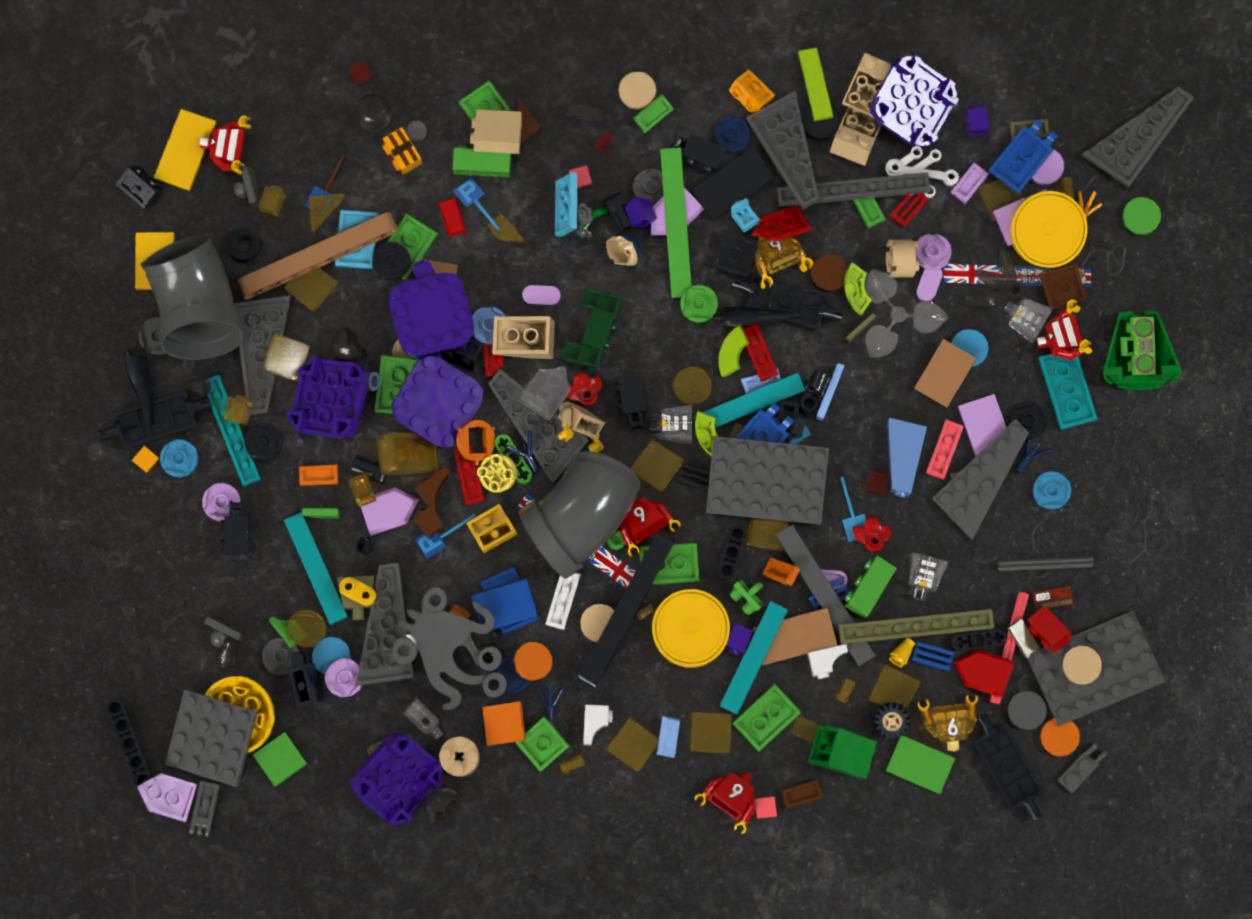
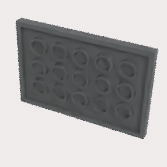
M714 436L706 513L821 525L829 448Z
M1134 611L1073 635L1072 640L1055 654L1051 649L1046 650L1042 648L1032 652L1029 658H1027L1058 727L1166 682ZM1077 646H1088L1095 650L1102 662L1098 678L1086 685H1077L1069 681L1062 669L1066 653Z

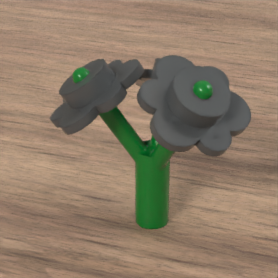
M577 202V229L575 232L582 238L592 237V233L587 230L588 226L594 218L607 214V208L604 206L592 211L585 203H581L578 207Z

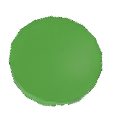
M1138 197L1127 203L1123 210L1122 219L1126 228L1132 231V233L1146 235L1153 232L1159 225L1161 212L1153 200Z
M694 285L682 294L680 301L681 310L690 321L703 323L712 319L714 314H716L718 298L709 287Z

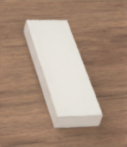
M575 573L567 579L559 577L545 625L561 630L565 629L581 574Z

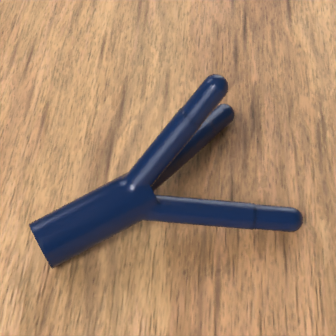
M529 430L528 448L523 438L520 437L525 453L509 445H506V448L525 458L531 470L535 472L540 468L532 456V432Z
M1027 440L1025 456L1015 469L1021 473L1031 460L1048 454L1052 450L1047 449L1033 455L1041 443L1038 442L1030 452L1031 440Z
M548 684V701L537 685L536 689L546 706V718L551 724H554V707L564 689L560 688L552 702V684Z

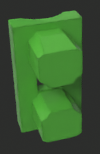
M743 580L733 585L735 588L729 595L736 602L742 597L748 601L742 607L747 615L765 606L756 595L763 587L761 582L751 589Z

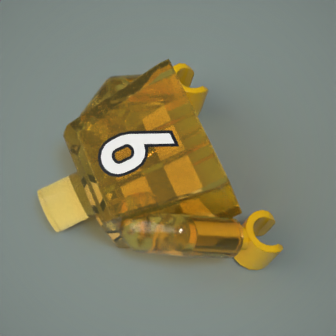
M759 237L755 262L759 275H762L760 282L762 289H765L764 281H767L770 287L773 284V279L767 276V273L772 275L798 262H801L799 268L803 272L807 270L805 264L808 265L809 269L813 266V261L805 257L806 253L798 240L786 238L774 241Z
M967 695L965 698L966 704L931 707L930 711H928V700H926L927 706L925 708H922L918 702V709L922 711L921 715L925 727L933 737L939 738L940 742H947L949 751L959 750V740H966L968 734L973 731L977 723V707L975 704L978 701V697L976 695L974 696V702H970L968 699L969 695Z

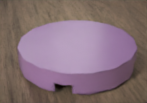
M1054 150L1031 180L1039 185H1051L1056 182L1064 170V161L1061 155Z
M926 234L918 239L916 260H919L921 267L928 270H938L948 264L952 252L951 245L946 238L938 234Z
M216 483L204 492L202 507L211 519L221 521L225 520V516H230V500L240 502L241 498L237 490L231 485ZM233 510V516H235L239 512V510Z
M340 658L334 660L325 671L324 680L326 687L331 693L339 697L354 695L360 690L361 686H356L359 672L358 663L348 658Z

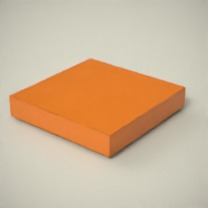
M520 701L483 707L487 746L526 741L522 703Z

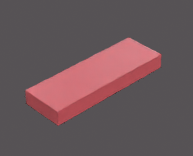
M945 420L926 474L944 480L963 430V425Z

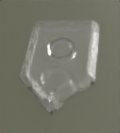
M565 366L557 367V369L538 370L519 396L518 400L520 403L543 418L550 420L571 391L567 381Z

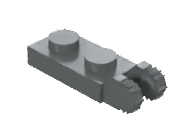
M1096 741L1057 780L1071 794L1096 769L1098 763L1108 753L1104 750L1093 760L1089 755L1097 749L1099 744Z

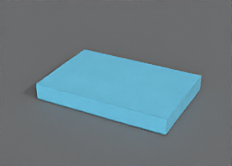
M571 172L556 181L555 236L562 237L577 229V173Z
M340 210L338 234L377 217L379 214L375 212ZM376 242L335 260V266L373 269V255Z

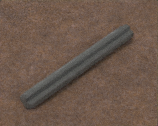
M1092 556L998 561L999 571L1086 568L1094 566Z

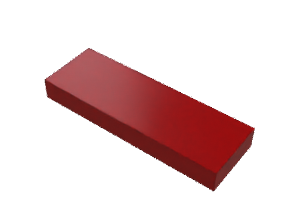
M758 325L743 328L749 342L745 347L760 382L778 376L777 369Z
M470 445L469 454H473V447ZM458 448L453 449L466 506L484 502L475 461L465 459L460 454Z

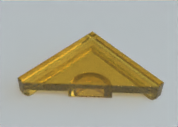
M345 194L309 196L312 232H315L342 202Z

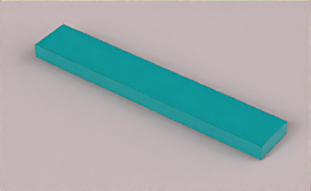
M796 372L702 411V413L716 418L714 425L716 428L805 391L799 373ZM696 414L692 416V418H693V420H694V423H695Z
M220 375L202 381L243 487L260 481L261 478L254 460L244 447L245 437Z
M302 513L285 519L286 527L329 624L332 625L348 618Z
M770 601L720 704L721 707L738 715L788 609Z

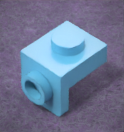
M747 198L735 202L731 207V217L743 232L759 224L760 219L749 207Z

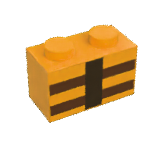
M402 127L383 138L384 145L382 147L387 155H392L394 160L391 162L397 171L401 170L402 174H405L422 164L421 157Z

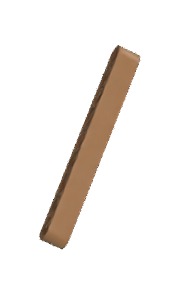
M390 212L381 214L245 275L236 281L244 299L253 298L393 235L398 231V227Z

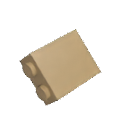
M476 109V117H472V128L475 129L470 135V144H474V151L519 154L522 112Z

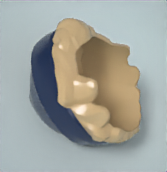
M618 233L607 240V252L609 258L613 259L615 264L633 266L641 258L642 252L639 241L634 236Z

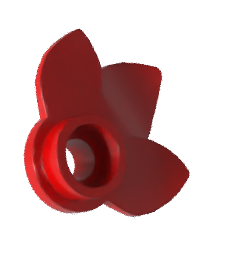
M577 372L573 378V386L564 388V392L571 401H580L584 406H592L597 401V393L602 387V382L599 376L589 379L585 373ZM587 394H591L589 398H584Z
M869 516L864 523V527L853 526V535L858 542L865 544L867 550L878 552L883 548L884 542L889 540L891 529L887 525L881 526L876 517ZM872 540H875V541H877L878 543H877V544H873L871 541H872Z

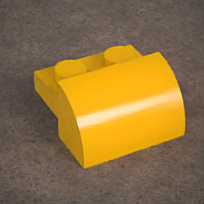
M500 504L466 523L483 553L490 551L517 535L516 530Z

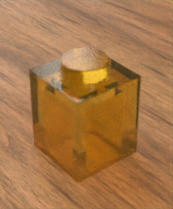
M275 185L271 187L265 186L258 205L260 211L279 216L286 197L282 188Z
M236 395L235 398L229 397L223 419L229 422L248 425L253 403L247 401L245 396Z
M366 473L348 479L359 507L377 501Z

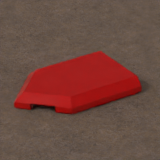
M793 206L762 216L752 235L779 241L811 231L812 227L798 207Z
M977 649L955 660L954 663L965 686L1003 698L1015 661Z

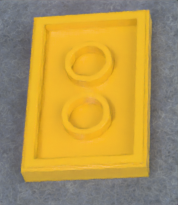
M174 232L136 233V290L152 289L141 263L154 252L174 243Z

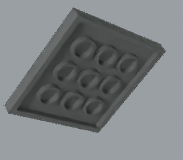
M185 689L165 765L235 787L239 786L258 711Z

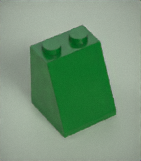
M818 725L808 763L856 778L866 779L870 771L872 757L876 751L877 742L840 728Z

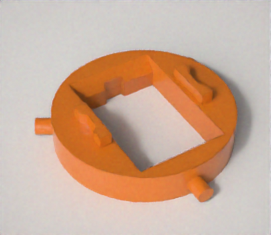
M470 420L461 427H458L456 443L460 454L467 460L475 461V465H479V461L491 455L494 450V430L496 428L494 426L491 427L482 420ZM483 427V453L469 454V428Z

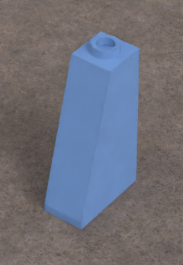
M889 418L887 430L891 492H895V496L906 498V495L910 496L927 427Z

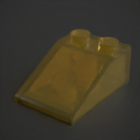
M391 432L376 437L381 475L433 473L438 469L436 446L415 433Z

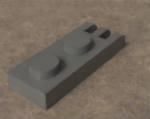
M200 781L190 834H194L195 827H198L197 835H202L203 828H206L205 836H210L220 785Z

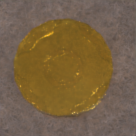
M688 367L680 371L675 378V395L685 404H701L711 393L712 383L710 377L701 368Z
M300 610L289 619L288 635L299 646L313 647L323 640L326 633V623L322 616L315 611Z

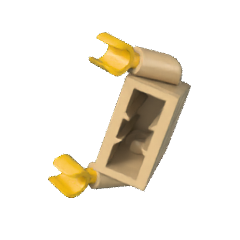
M569 401L562 403L559 408L558 418L562 421L564 429L558 434L559 439L565 438V442L573 437L572 430L593 439V443L588 445L590 452H600L603 449V445L598 440L600 438L599 432L605 422L581 406Z

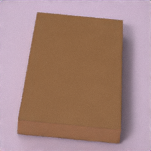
M828 608L784 619L762 665L838 646ZM758 627L753 628L754 634Z

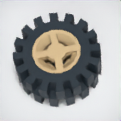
M890 701L887 704L881 705L875 716L876 729L880 731L881 735L884 734L886 738L892 737V739H895V737H902V734L907 732L911 722V715L908 713L907 707H903L902 703L897 704L896 701L893 703Z

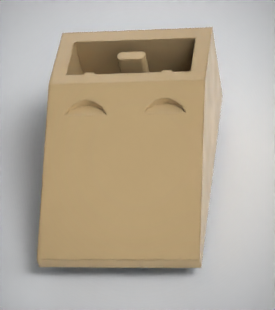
M865 53L842 104L873 117L870 114L873 97L892 64Z
M848 107L835 135L830 152L865 166L882 125L873 117Z

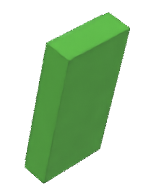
M661 94L636 114L633 119L641 130L646 133L669 114L673 107L664 95Z
M875 198L853 200L868 229L885 221V217Z

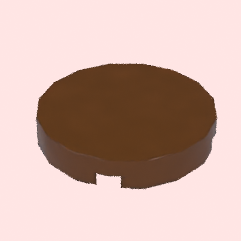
M835 254L820 256L814 261L811 268L813 284L824 292L840 290L844 286L845 274L848 268L846 262Z

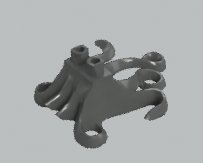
M434 587L429 589L422 600V613L410 609L406 611L416 623L413 625L403 621L398 622V625L407 630L409 634L400 637L393 644L392 655L395 661L400 664H409L415 659L418 650L432 686L437 691L451 698L449 703L442 705V708L446 710H452L460 704L461 694L441 679L439 675L443 671L451 678L465 684L475 685L481 683L485 694L489 697H499L502 695L507 686L503 675L489 673L481 676H471L462 672L453 660L454 650L458 646H464L471 653L475 663L485 671H493L500 665L502 657L498 649L487 647L479 651L470 637L471 632L488 634L494 627L493 615L477 602H473L472 605L485 618V624H478L466 618L450 614L443 610L447 603L446 593L441 588ZM436 594L440 597V603L437 606H432L429 599L432 595ZM403 644L408 647V654L406 656L398 654V648ZM486 652H490L493 655V661L489 664L484 663L482 659ZM491 679H496L499 683L496 690L488 688V682Z

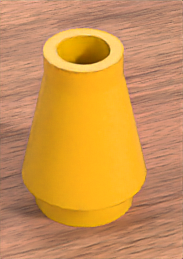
M905 638L890 653L891 657L889 660L898 667L906 665L915 646L914 641Z

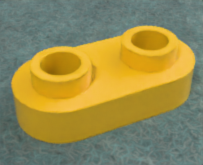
M351 577L344 578L340 582L339 589L345 597L363 606H370L376 601V592L370 586ZM347 584H352L351 590H346ZM365 592L370 594L368 599L363 598Z

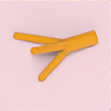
M1078 191L1079 205L1086 218L1102 206V203H1099L1089 210L1096 191H1093L1085 209L1083 208L1081 191Z

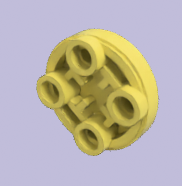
M492 454L482 461L477 474L486 489L491 492H503L511 488L515 483L517 469L513 460L508 456Z

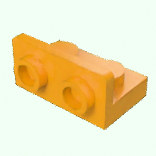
M747 70L738 77L729 89V92L752 114L761 110L762 107L775 97V94L750 70Z

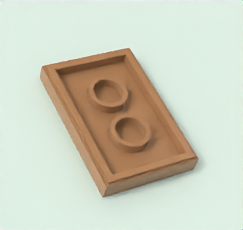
M943 339L914 389L941 405L948 407L976 358Z

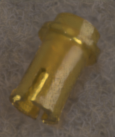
M1071 177L1062 178L1059 183L1062 193L1075 200L1073 193L1074 181H1072Z
M848 678L845 681L842 680L843 684L835 699L847 704L853 689H856V682Z
M581 754L567 761L562 760L559 766L563 774L567 773L569 775L571 771L585 766V762Z

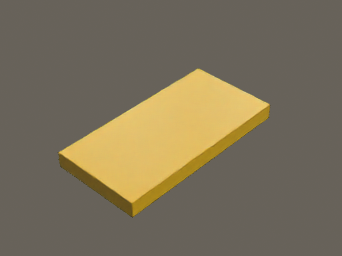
M181 109L154 179L190 191L206 152L205 148H200L201 137L211 138L217 122Z

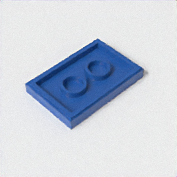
M514 566L481 581L480 585L485 592L521 580ZM538 617L500 628L503 635L538 620Z
M527 579L471 596L473 602H477L493 615L495 622L492 630L538 617ZM476 611L479 624H485V618Z

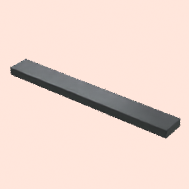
M928 172L816 183L819 195V202L817 203L930 192ZM788 186L777 187L779 207L799 205Z
M791 525L778 533L776 537L793 564L800 569V575L821 608H828L832 625L839 635L838 625L851 624L854 621L799 534ZM867 642L846 644L847 649L858 666L875 656Z

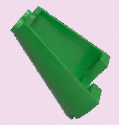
M1145 310L1139 315L1134 314L1133 311L1120 312L1103 369V377L1110 385L1115 383L1118 388L1125 390H1151L1165 386V382L1169 380L1170 382L1177 380L1181 375V366L1158 311ZM1130 317H1154L1156 374L1131 375V371H1127V360H1130V356H1121L1120 337H1130V334L1126 333V322H1129ZM1128 341V352H1132V341Z

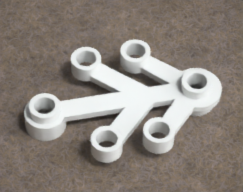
M917 146L912 148L911 153L901 160L892 159L888 161L885 168L889 176L928 172L929 178L943 180L947 186H954L959 179V175L955 170L940 172L925 169L933 162L940 160L941 152L936 149L932 150L927 158L914 167L906 166L912 160L921 158L923 151ZM918 150L920 155H914L913 151ZM936 153L939 157L935 159L932 157V154ZM896 165L899 169L894 171L892 166ZM953 174L955 178L951 180L948 178V175ZM931 185L930 189L933 191V194L924 193L927 198L934 197L936 189Z

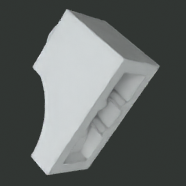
M839 645L808 653L812 676H817L818 679L829 677V673L833 672L832 665L834 661L841 655L847 654V645Z
M585 705L584 745L592 746V741L597 731L603 727H608V722H612L613 711H609V706Z

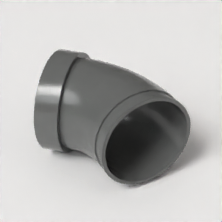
M197 234L178 240L154 252L141 263L158 306L161 318L158 325L160 345L166 354L179 359L202 360L224 355L240 345L243 340L241 316L235 309L230 284L210 234Z
M579 452L572 456L569 465L556 486L540 501L534 499L521 508L519 516L531 539L548 563L561 577L567 579L582 569V563L593 556L621 526L635 502L641 484L635 473L618 460L596 452Z

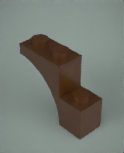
M446 466L436 469L432 473V477L428 480L423 479L420 481L415 489L428 508L420 509L413 519L429 540L444 529L438 517L437 500L443 485L452 477L451 472Z

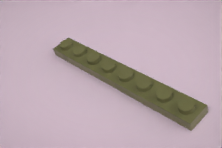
M992 609L838 625L840 645L994 629Z

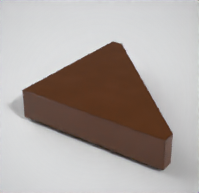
M518 101L516 112H522L521 144L538 132L541 126L523 103Z

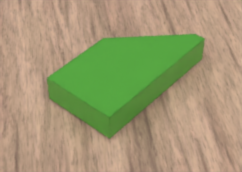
M303 508L302 516L340 519V512L337 508Z
M271 617L269 620L290 648L307 637L296 621L279 620L276 617Z

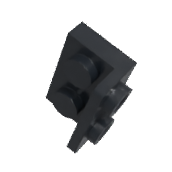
M140 166L128 167L116 183L122 191L143 209L148 207L157 193L163 191V188L159 186V182L150 178Z
M471 339L462 348L458 347L440 353L444 360L451 361L462 368L473 371L475 363L484 348V344Z

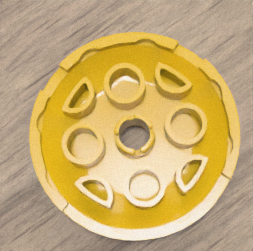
M233 676L219 680L207 690L205 695L258 711L247 753L256 750L267 740L274 724V707L270 696L260 684L246 677Z

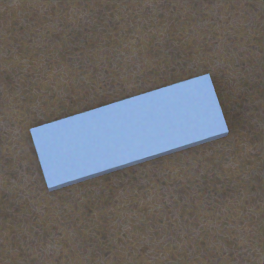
M838 363L818 410L817 420L823 421L844 369L842 364Z

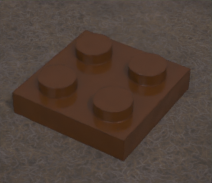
M1077 263L1039 274L1050 311L1066 307L1071 299L1076 300L1077 303L1087 301Z

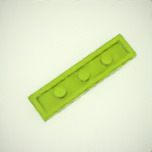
M817 48L798 51L814 121L833 118Z

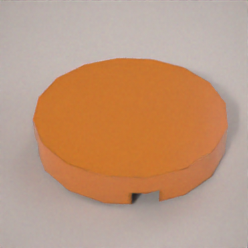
M537 642L523 644L516 651L513 658L517 673L529 681L544 678L552 667V656L549 650Z
M1053 718L1042 728L1041 744L1051 755L1058 757L1068 756L1079 744V730L1072 721L1058 727Z

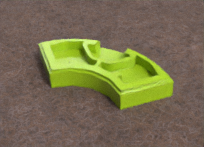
M851 262L845 274L844 289L850 306L861 316L872 299L865 290L867 273Z
M741 326L736 327L729 333L720 349L719 369L721 376L724 378L740 369V353L749 344Z
M697 411L695 418L696 436L702 448L712 456L713 438L718 436L714 426L716 418Z

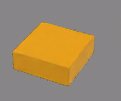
M144 446L132 461L148 473L158 462L159 458Z

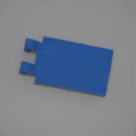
M1036 120L1030 129L1024 126L988 171L1017 194L1021 192L1054 151L1050 145L1056 140L1058 135L1051 131L1044 140L1036 134L1043 125L1039 120Z
M773 403L766 412L760 409L735 438L783 443L789 436L786 430L795 421L788 416L780 423L774 415L781 408Z

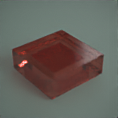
M366 60L349 66L355 85L373 79Z
M607 130L594 143V148L601 152L612 142V134Z
M871 472L867 491L886 495L890 475Z

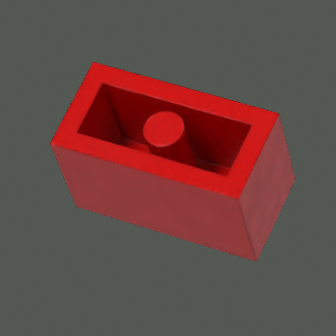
M1043 606L1027 619L1030 633L1034 637L1038 636L1043 647L1046 650L1051 649L1054 654L1072 640L1070 631L1046 606Z

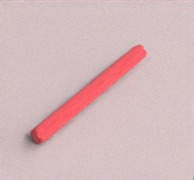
M1025 592L1018 593L1010 625L1018 619L1023 620L1029 594ZM1009 631L1001 657L1012 660L1016 642ZM991 695L990 702L999 704L1001 698Z

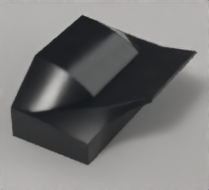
M781 400L779 406L781 409L778 411L776 419L782 423L790 416L795 421L786 430L789 436L785 441L801 438L806 417L800 410V404Z

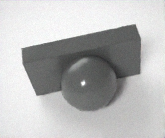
M247 166L240 168L243 180L236 182L234 185L235 195L241 199L248 197L249 204L255 207L261 206L262 201L254 170Z
M207 617L204 622L215 629L210 635V641L215 647L225 646L229 641V637L240 643L244 637L241 633L210 617Z

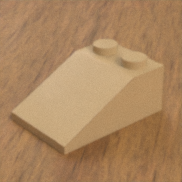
M550 316L494 317L492 354L532 359H553L555 321Z

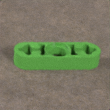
M502 434L495 439V447L499 454L506 453L503 446H498L501 439L504 441L508 440L507 445L517 449L508 435ZM509 451L506 456L509 457L514 454L519 457V462L515 464L516 468L523 464L524 466L521 467L522 471L529 473L527 480L519 479L520 472L517 469L516 481L521 485L530 483L532 472L525 460L520 455Z

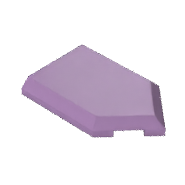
M684 188L688 226L704 208ZM663 196L653 206L657 220L651 223V235H667Z
M397 488L359 499L370 536L407 524L419 502L418 498Z
M161 773L140 784L137 788L149 811L186 822L198 785Z

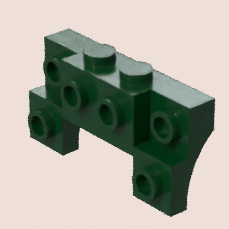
M586 287L580 307L592 310V314L581 344L567 340L561 356L562 360L597 370L604 350L609 349L612 340L609 338L611 331L615 332L618 321L615 319L622 300L621 296Z

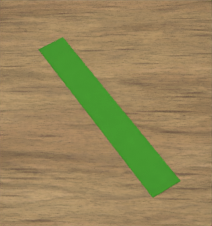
M681 148L660 149L671 295L672 298L682 297V294L692 285Z

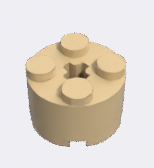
M912 239L888 240L887 247L890 246V251L886 252L887 273H890L889 278L913 277L915 272L919 271V260H916L918 242Z
M454 737L446 741L439 754L440 763L444 770L455 777L471 775L477 769L480 760L479 750L476 745L464 737ZM457 753H464V760L462 762L460 760L455 761Z

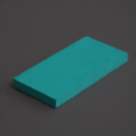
M1051 354L1038 357L1060 430L1096 421L1098 418L1079 357L1071 361L1053 357Z

